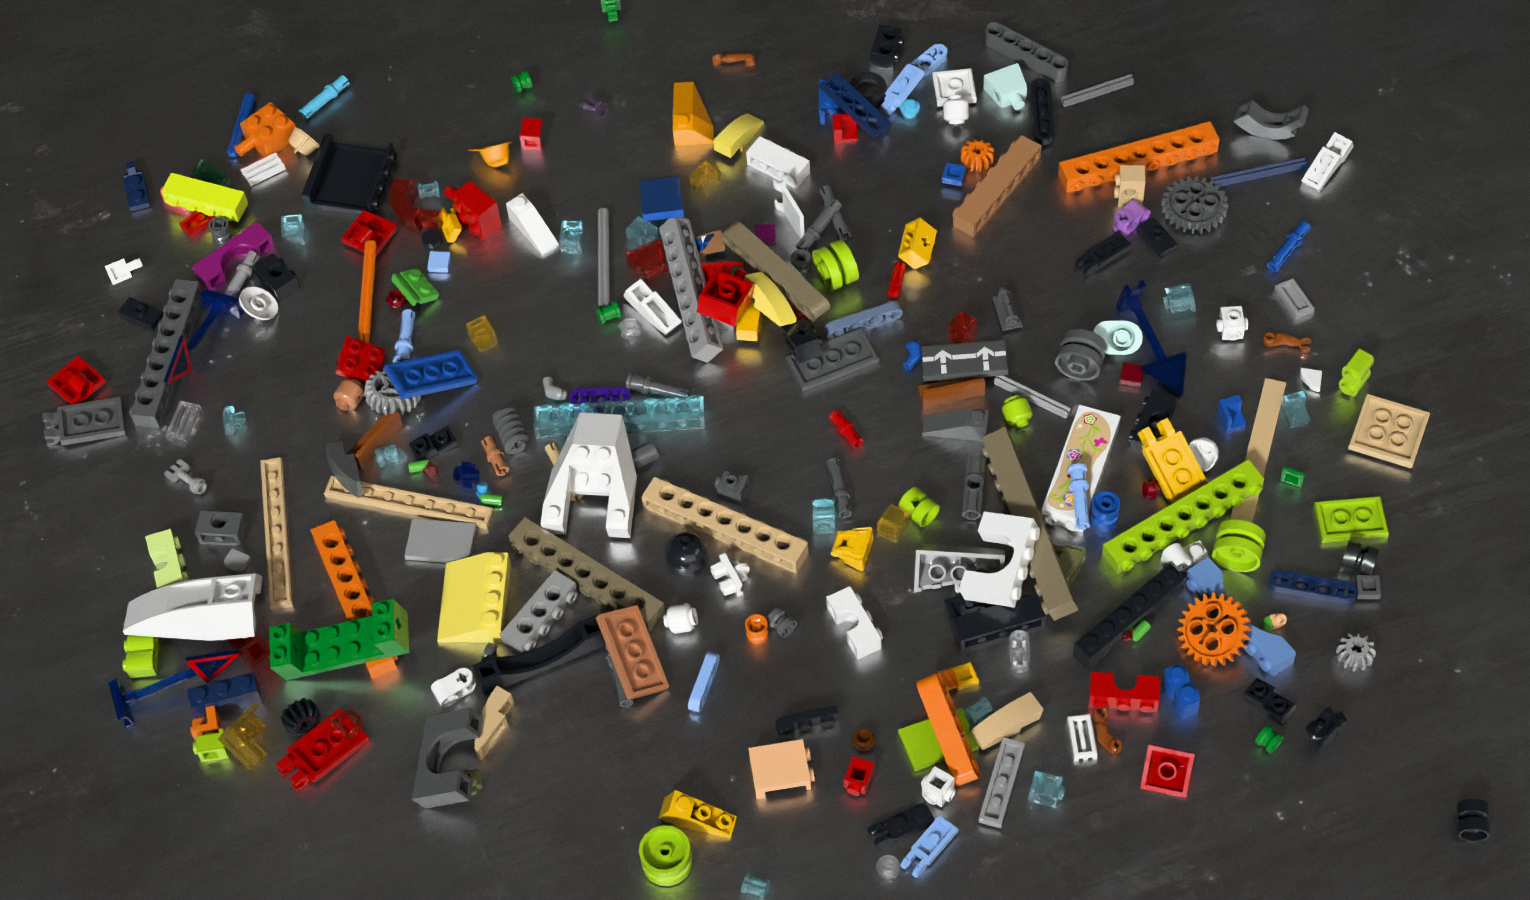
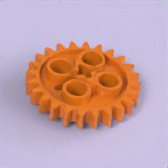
M1215 592L1212 593L1211 599L1206 594H1203V601L1196 597V605L1193 606L1188 603L1190 611H1182L1186 618L1178 620L1184 624L1183 627L1177 628L1179 632L1183 633V635L1178 637V640L1185 642L1181 647L1184 650H1188L1187 655L1190 657L1194 656L1196 662L1202 659V664L1205 666L1210 661L1211 665L1216 667L1218 660L1222 665H1226V658L1233 662V654L1241 656L1238 649L1240 647L1247 648L1243 641L1251 639L1245 635L1246 632L1252 631V628L1245 625L1251 622V619L1244 617L1248 612L1245 609L1240 610L1242 604L1239 602L1234 604L1235 599L1231 596L1227 599V596L1223 593L1219 599ZM1214 609H1218V616L1211 619V612ZM1234 624V631L1226 634V628ZM1202 625V632L1195 635V628ZM1213 626L1217 629L1216 633H1213ZM1218 640V647L1215 650H1210V644Z

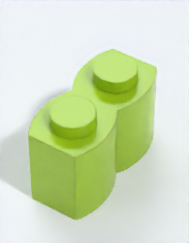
M1357 349L1343 367L1339 388L1344 394L1355 397L1371 375L1370 368L1374 364V358L1371 354Z
M128 635L127 639L124 640V650L127 653L126 659H123L124 672H127L130 678L156 676L158 673L159 637Z

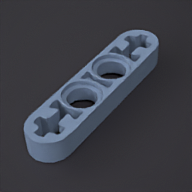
M889 302L831 321L824 326V332L830 340L861 327L863 331L899 319L903 311L898 302Z

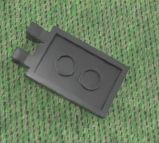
M121 397L57 407V412L42 413L45 428L49 429L44 430L47 446L56 445L59 441L63 446L126 435Z

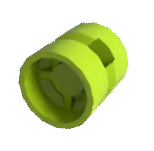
M918 487L909 489L903 495L898 505L905 514L912 516V520L921 527L929 525L936 518L940 510V506L931 498H927V495Z

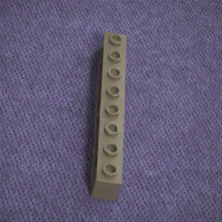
M526 517L508 535L511 548L516 553L526 555L532 563L542 565L550 574L556 570L576 583V587L583 595L593 597L602 607H609L614 611L635 605L642 607L639 610L649 633L664 616L665 608L662 601ZM606 585L604 588H598L599 586ZM618 596H624L621 599H616Z

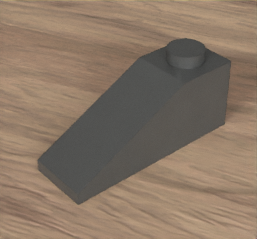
M965 408L925 415L922 436L983 442L982 437L987 435L989 410Z

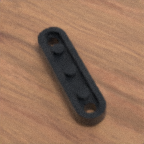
M1038 78L1031 83L1034 139L1039 144L1047 145L1054 140L1051 84L1046 79Z

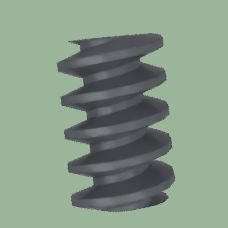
M507 407L495 412L492 419L505 452L508 454L522 452L526 448L529 438L525 434L526 430L523 428V423L520 421L517 409L515 407Z

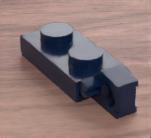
M134 161L127 162L128 173L124 174L123 179L129 209L132 212L150 207L145 177L141 170L137 171Z

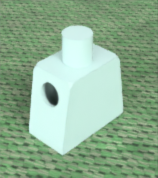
M1018 63L984 75L983 88L1000 107L1004 108L1012 105L1015 110L1024 107L1025 103L1023 100L1027 97V85Z

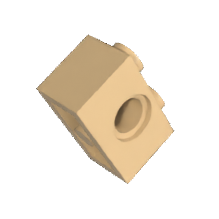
M1120 165L1119 174H1115L1114 198H1118V207H1124L1132 199L1143 205L1146 182L1145 165Z

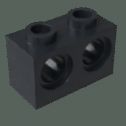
M879 24L870 52V66L894 69L895 62L898 63L900 60L899 49L903 48L905 36H902V28Z

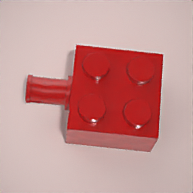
M468 181L459 189L455 188L454 185H449L452 190L446 187L444 195L454 202L453 207L459 223L462 226H467L475 237L479 236L485 241L502 227L497 202L474 183Z
M716 269L699 294L697 313L735 327L752 300L754 283L744 280L745 275H748L747 272L743 269H737L735 274L731 275Z

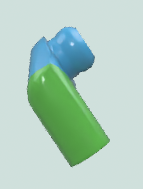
M479 482L477 484L476 495L483 504L503 505V495L492 494L486 482Z

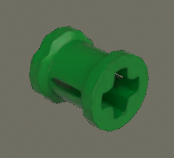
M615 300L610 305L595 308L601 325L616 317L618 319L621 318V313Z

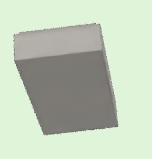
M1294 278L1275 285L1274 290L1295 320L1314 312V306Z

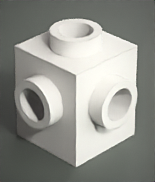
M1242 306L1220 308L1216 326L1217 332H1221L1222 340L1243 339L1245 330H1248V319L1243 316Z
M935 766L930 774L925 775L921 782L922 796L928 803L932 805L937 804L942 807L946 801L950 802L955 795V778Z

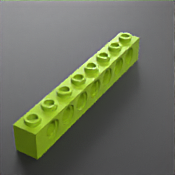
M1248 459L1104 543L1102 555L1117 574L1122 571H1129L1136 563L1141 560H1148L1153 553L1160 549H1166L1178 538H1185L1195 528H1202L1212 518H1219L1229 508L1241 505L1244 499L1249 496L1254 497L1258 495L1263 489L1264 478ZM1199 506H1205L1206 509H1201ZM1180 517H1187L1189 519L1183 520ZM1168 527L1171 530H1163L1162 528ZM1150 538L1152 541H1145L1144 539ZM1126 549H1133L1134 551L1128 552Z

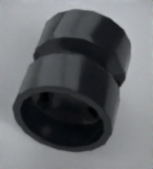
M1465 799L1458 802V837L1468 842H1480L1490 837L1489 822L1487 821L1489 816L1488 803L1481 799Z

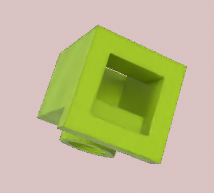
M223 728L219 729V733L209 732L196 736V741H193V751L195 755L198 754L201 762L229 759L228 737Z

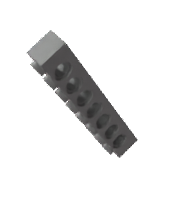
M175 279L173 287L169 290V300L164 305V315L158 323V333L153 338V348L147 356V366L142 371L141 384L136 389L134 405L130 407L129 414L135 426L160 428L175 383L173 381L167 384L184 337L186 344L188 343L203 297V290L199 281ZM184 345L179 355L177 364L181 363V359L184 355ZM177 364L175 366L172 377L176 376L178 373L180 366H177Z

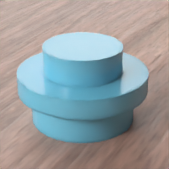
M913 99L905 100L900 106L901 113L907 118L915 117L920 110L919 103Z

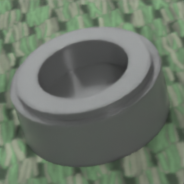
M488 642L481 661L495 657L498 646Z

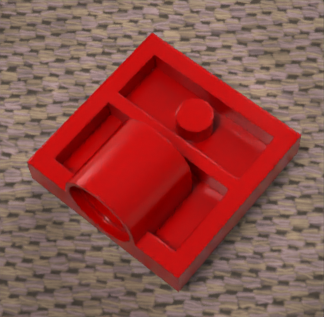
M363 210L342 236L341 240L343 244L362 252L365 249V242L367 240H374L377 245V257L398 230L397 224Z
M346 335L337 358L335 374L366 384L370 375H375L376 371L380 372L386 349Z
M80 356L75 357L46 381L48 386L70 405L82 403L106 383L105 378Z

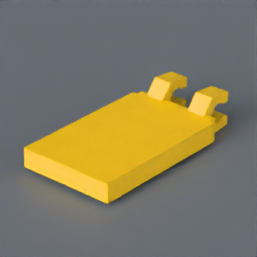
M1166 418L1156 424L1162 437L1155 439L1149 427L1137 434L1142 444H1144L1141 451L1169 505L1208 482L1182 432L1174 431L1169 419Z

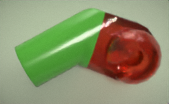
M428 459L408 462L410 473L421 471L428 477H435L438 474V467Z
M1142 620L1136 628H1131L1121 640L1139 641L1151 628L1150 624Z

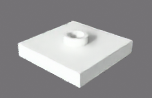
M971 68L932 72L937 107L943 106L944 101L950 100L949 96L961 95V99L967 100L968 103H976L977 98Z

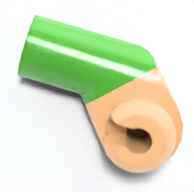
M1283 613L1267 616L1263 619L1260 629L1271 633L1272 630L1286 624L1287 617Z

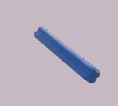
M252 93L244 95L227 149L229 157L236 158L238 156L234 146L243 141L244 135L240 123L251 116L256 100Z

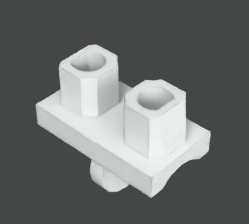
M725 553L719 555L720 561L711 565L710 569L714 579L722 576L727 577L726 580L719 582L723 595L726 596L734 592L737 597L743 595L741 589L742 582L739 578L742 581L748 579L746 574L750 570L749 566L746 563L740 564L738 560L734 561L732 566Z

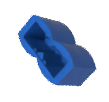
M1179 663L1166 668L1163 677V689L1166 695L1173 700L1175 712L1182 719L1198 714L1200 694L1197 688L1190 683V677L1185 667Z

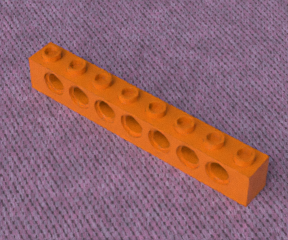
M1211 121L1059 162L1058 175L1066 193L1079 191L1090 186L1115 181V174H1119L1120 165H1145V171L1167 165H1174L1181 161L1192 160L1203 155L1218 152L1219 137Z
M333 520L310 529L347 620L352 621L372 616V603H374L371 594L366 595L365 590H368V586L364 577L359 578L357 574L361 570L357 560L352 561L350 557L354 555L350 544L344 543L343 539L347 537L343 527H338L336 521ZM393 656L366 662L365 664L371 678L374 679L396 670L397 667L394 661L398 660V657Z

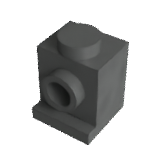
M724 471L723 475H718L715 481L717 496L742 505L750 487L749 476L744 475L743 477Z

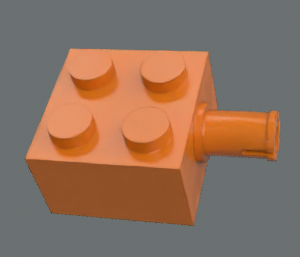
M269 102L240 123L245 139L234 146L235 151L241 157L254 147L264 157L275 152L279 153L290 145L288 140L293 128L296 127L295 123L274 104Z

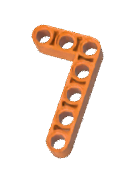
M949 668L918 679L916 681L917 689L950 773L955 778V784L961 786L979 779L981 774L949 694V690L958 687V680L954 671Z

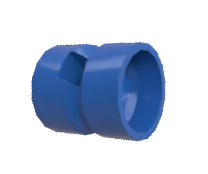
M1102 491L1093 497L1090 520L1096 529L1109 531L1117 526L1121 504L1116 494Z

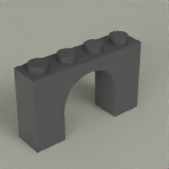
M471 708L426 716L412 792V800L425 809L470 801L473 779L460 770L440 773V764L444 754L454 744L480 738L483 717Z

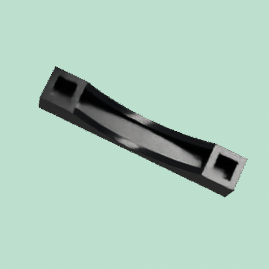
M1168 564L1074 643L1073 657L1088 671L1106 657L1114 645L1137 622L1155 609L1169 604L1181 594L1185 588L1186 577L1172 564Z
M598 614L577 622L560 637L539 648L511 656L491 657L474 664L473 669L484 696L492 693L496 686L500 688L507 687L604 647L606 643L596 620Z

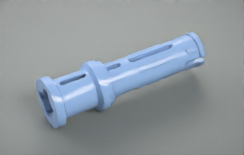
M405 309L402 312L399 340L395 343L396 356L393 358V363L411 359L410 354L414 347L411 339L416 314L411 309Z
M1076 463L1067 468L1071 478L1069 489L1073 492L1076 528L1084 530L1090 527L1086 491L1089 488V483L1086 481L1087 466L1082 463Z

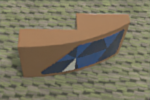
M721 230L694 238L700 261L706 260V254L725 251Z

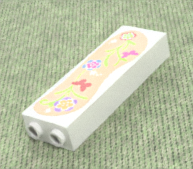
M1079 405L1042 507L1041 514L1047 524L1066 527L1071 531H1084L1076 528L1073 492L1069 489L1071 478L1067 468L1076 463H1082L1087 466L1086 481L1089 483V488L1086 491L1089 516L1093 497L1097 494L1120 427L1121 416Z

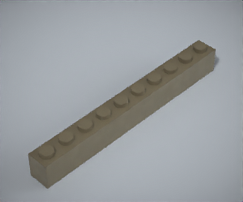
M1003 427L983 436L984 446L981 448L986 459L990 458L991 462L988 463V467L992 475L996 474L997 479L994 482L998 491L1003 492L1004 496L1000 498L1005 509L1009 508L1010 513L1007 515L1034 518L1040 529L1039 539L1035 540L1033 547L1034 555L1032 560H1029L1030 566H1027L1031 578H1035L1037 581L1034 587L1038 596L1043 597L1044 601L1041 602V606L1045 614H1050L1055 621L1078 611L1074 596L1006 427Z

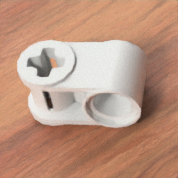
M460 668L448 676L438 679L431 685V690L442 708L452 706L460 699L472 694L476 689V682L473 679L472 672L467 668Z

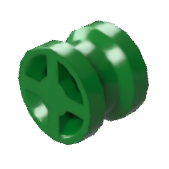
M526 70L521 71L519 75H511V81L517 93H521L526 88H533L530 76Z
M1268 724L1259 733L1255 743L1259 746L1263 745L1266 751L1271 754L1281 744L1284 735L1274 732L1273 727Z

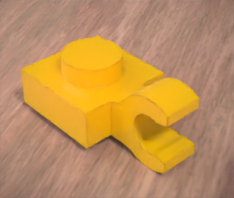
M442 207L439 212V217L443 221L441 228L447 242L455 243L458 235L461 233V224L458 221L454 208H451L449 213H447L445 208Z

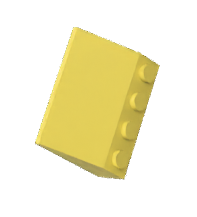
M486 552L446 563L438 642L502 643L500 633L506 626L511 576V562L508 553Z

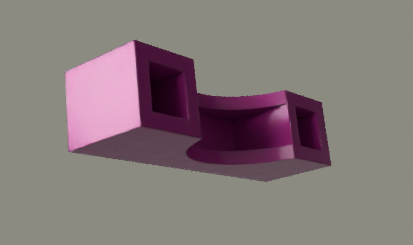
M256 221L193 265L192 269L196 279L211 293L226 282L225 272L232 261L247 256L249 251H254L261 258L275 248L272 236Z

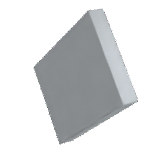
M412 519L404 555L405 560L448 563L471 557L477 529L476 523Z

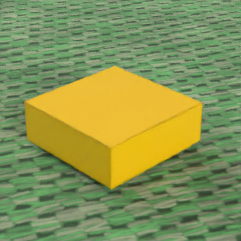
M971 662L951 668L958 680L957 691L979 684V679Z

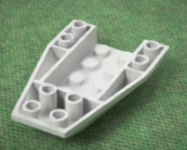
M257 573L210 577L179 582L155 589L128 603L123 633L125 635L206 641L255 637L257 621L254 613L255 595L261 593L263 578Z

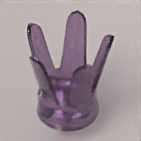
M591 91L589 92L593 96L587 93L583 94L591 105L581 103L579 106L583 108L582 110L596 112L601 116L606 111L609 112L607 101L599 99Z

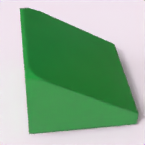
M1283 467L1280 481L1302 487L1306 474Z

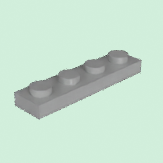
M1003 737L980 812L979 823L998 828L1002 827L1025 749V743Z

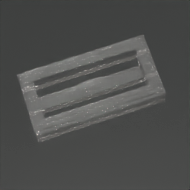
M183 401L179 402L165 434L168 440L174 438L175 441L182 440V442L187 443L200 413V405ZM187 407L184 416L181 418L184 408ZM180 418H181V421H180V425H179V427H178V430H177L176 433H174V431H175V429H176V427H177V424H178V422H179V420H180Z

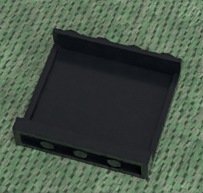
M325 133L301 194L305 207L360 215L365 210L375 214L376 209L380 207L381 195L385 193L387 178L391 177L392 164L397 160V152L394 150L393 143L390 142L387 149L334 142L332 134Z

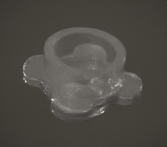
M626 318L618 325L622 331L621 337L623 339L641 334V329L638 328V320Z

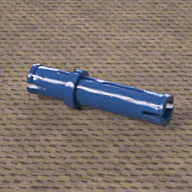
M1300 221L1294 231L1286 236V241L1267 263L1270 271L1278 272L1295 248L1302 244L1303 238L1311 230V226L1307 222Z

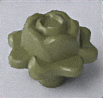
M465 769L463 773L473 779L471 793L476 794L477 789L483 787V775L479 774L477 769Z

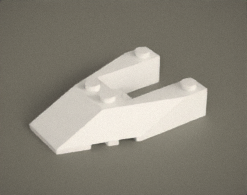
M579 413L551 471L543 502L542 528L552 534H566L571 494L609 496L606 520L608 536L619 538L631 537L637 475L622 415Z

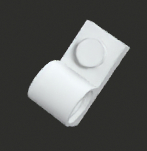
M1199 540L1186 547H1182L1180 543L1168 546L1163 551L1160 562L1164 568L1168 564H1172L1178 571L1184 574L1188 569L1206 557L1210 559L1211 557Z

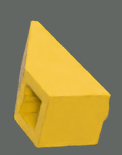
M674 790L664 798L658 819L680 828L730 838L737 816Z

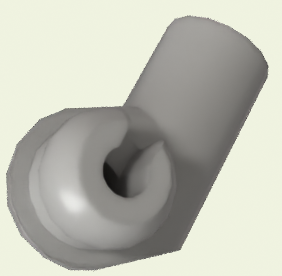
M545 377L543 379L547 398L556 401L567 398V391L561 387L554 386L552 377Z

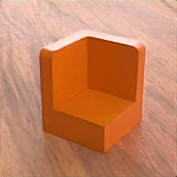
M215 706L205 707L206 717L192 720L193 727H190V731L195 741L196 736L209 732L219 733V729H221L220 716Z

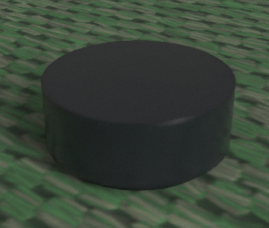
M437 229L426 230L422 234L423 245L428 249L438 248L443 242L441 232Z

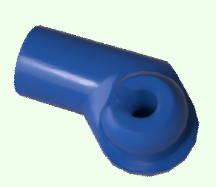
M915 340L909 341L906 344V348H909L910 356L903 362V366L907 370H911L922 359L921 345Z

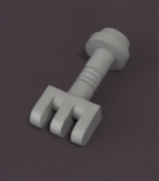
M181 459L176 461L178 466H180L179 468L174 464L170 467L174 472L173 474L168 470L164 472V475L174 483L179 479L184 480L190 485V491L194 494H202L207 488L204 479L201 477L194 478L187 473L190 468Z

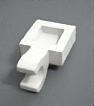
M122 258L104 267L114 285L131 278L130 271L143 265L140 258L128 263Z

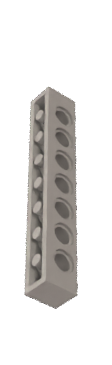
M684 217L669 218L659 227L690 353L692 358L708 363L723 350V345L716 319L697 313L699 294L705 287L706 280L689 219Z

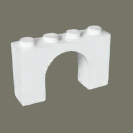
M984 511L978 528L981 538L986 542L1006 544L1013 547V557L1004 569L995 573L965 570L959 591L965 600L1015 608L1017 600L1021 597L1022 582L1027 578V566L1029 560L1033 558V547L1035 540L1039 539L1040 529L1034 518Z

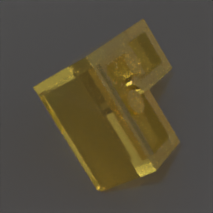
M257 703L253 704L232 722L218 738L249 771L255 768L268 755L253 740L266 727L253 714L259 707Z

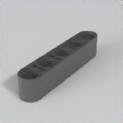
M992 22L986 26L985 43L988 47L1052 81L1063 82L1066 80L1068 60L1065 57L1000 23Z

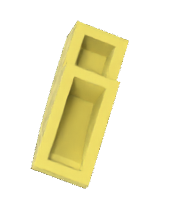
M748 113L738 117L713 140L714 150L732 158L738 149H744L762 127L764 121Z
M757 272L745 275L744 280L754 283L752 297L755 299L754 307L779 326L796 322L797 318L786 298L764 273Z

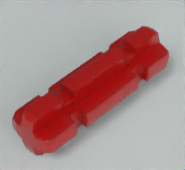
M896 262L894 264V271L892 272L888 289V297L896 299L899 297V290L901 289L903 274L905 273L904 262Z

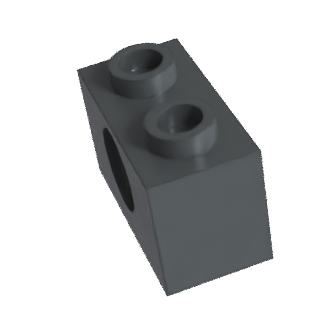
M200 510L195 534L200 544L242 546L247 523L243 513L237 511Z

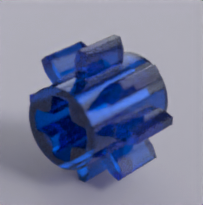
M462 461L461 466L455 467L453 479L457 482V486L471 489L472 484H476L479 481L480 472L475 468L476 464Z

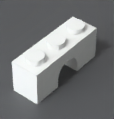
M849 586L826 597L827 609L837 625L845 621H851L857 625L854 629L847 631V643L857 660L881 649L882 633L878 627L875 628L873 626L872 616L868 610L863 609L862 600L857 592L854 593Z

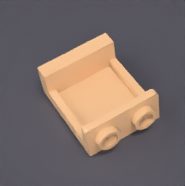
M803 739L748 748L756 799L766 798L765 792L798 786H806V790H811V782L815 781L813 768H808L807 761H811L809 747H804Z

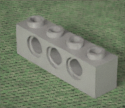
M554 570L500 633L502 644L516 654L535 649L538 640L549 632L550 626L554 621L559 620L565 608L576 600L578 595L576 583ZM540 613H545L543 616H537ZM527 629H530V630H531L530 632H527V633L524 632V631L527 630Z

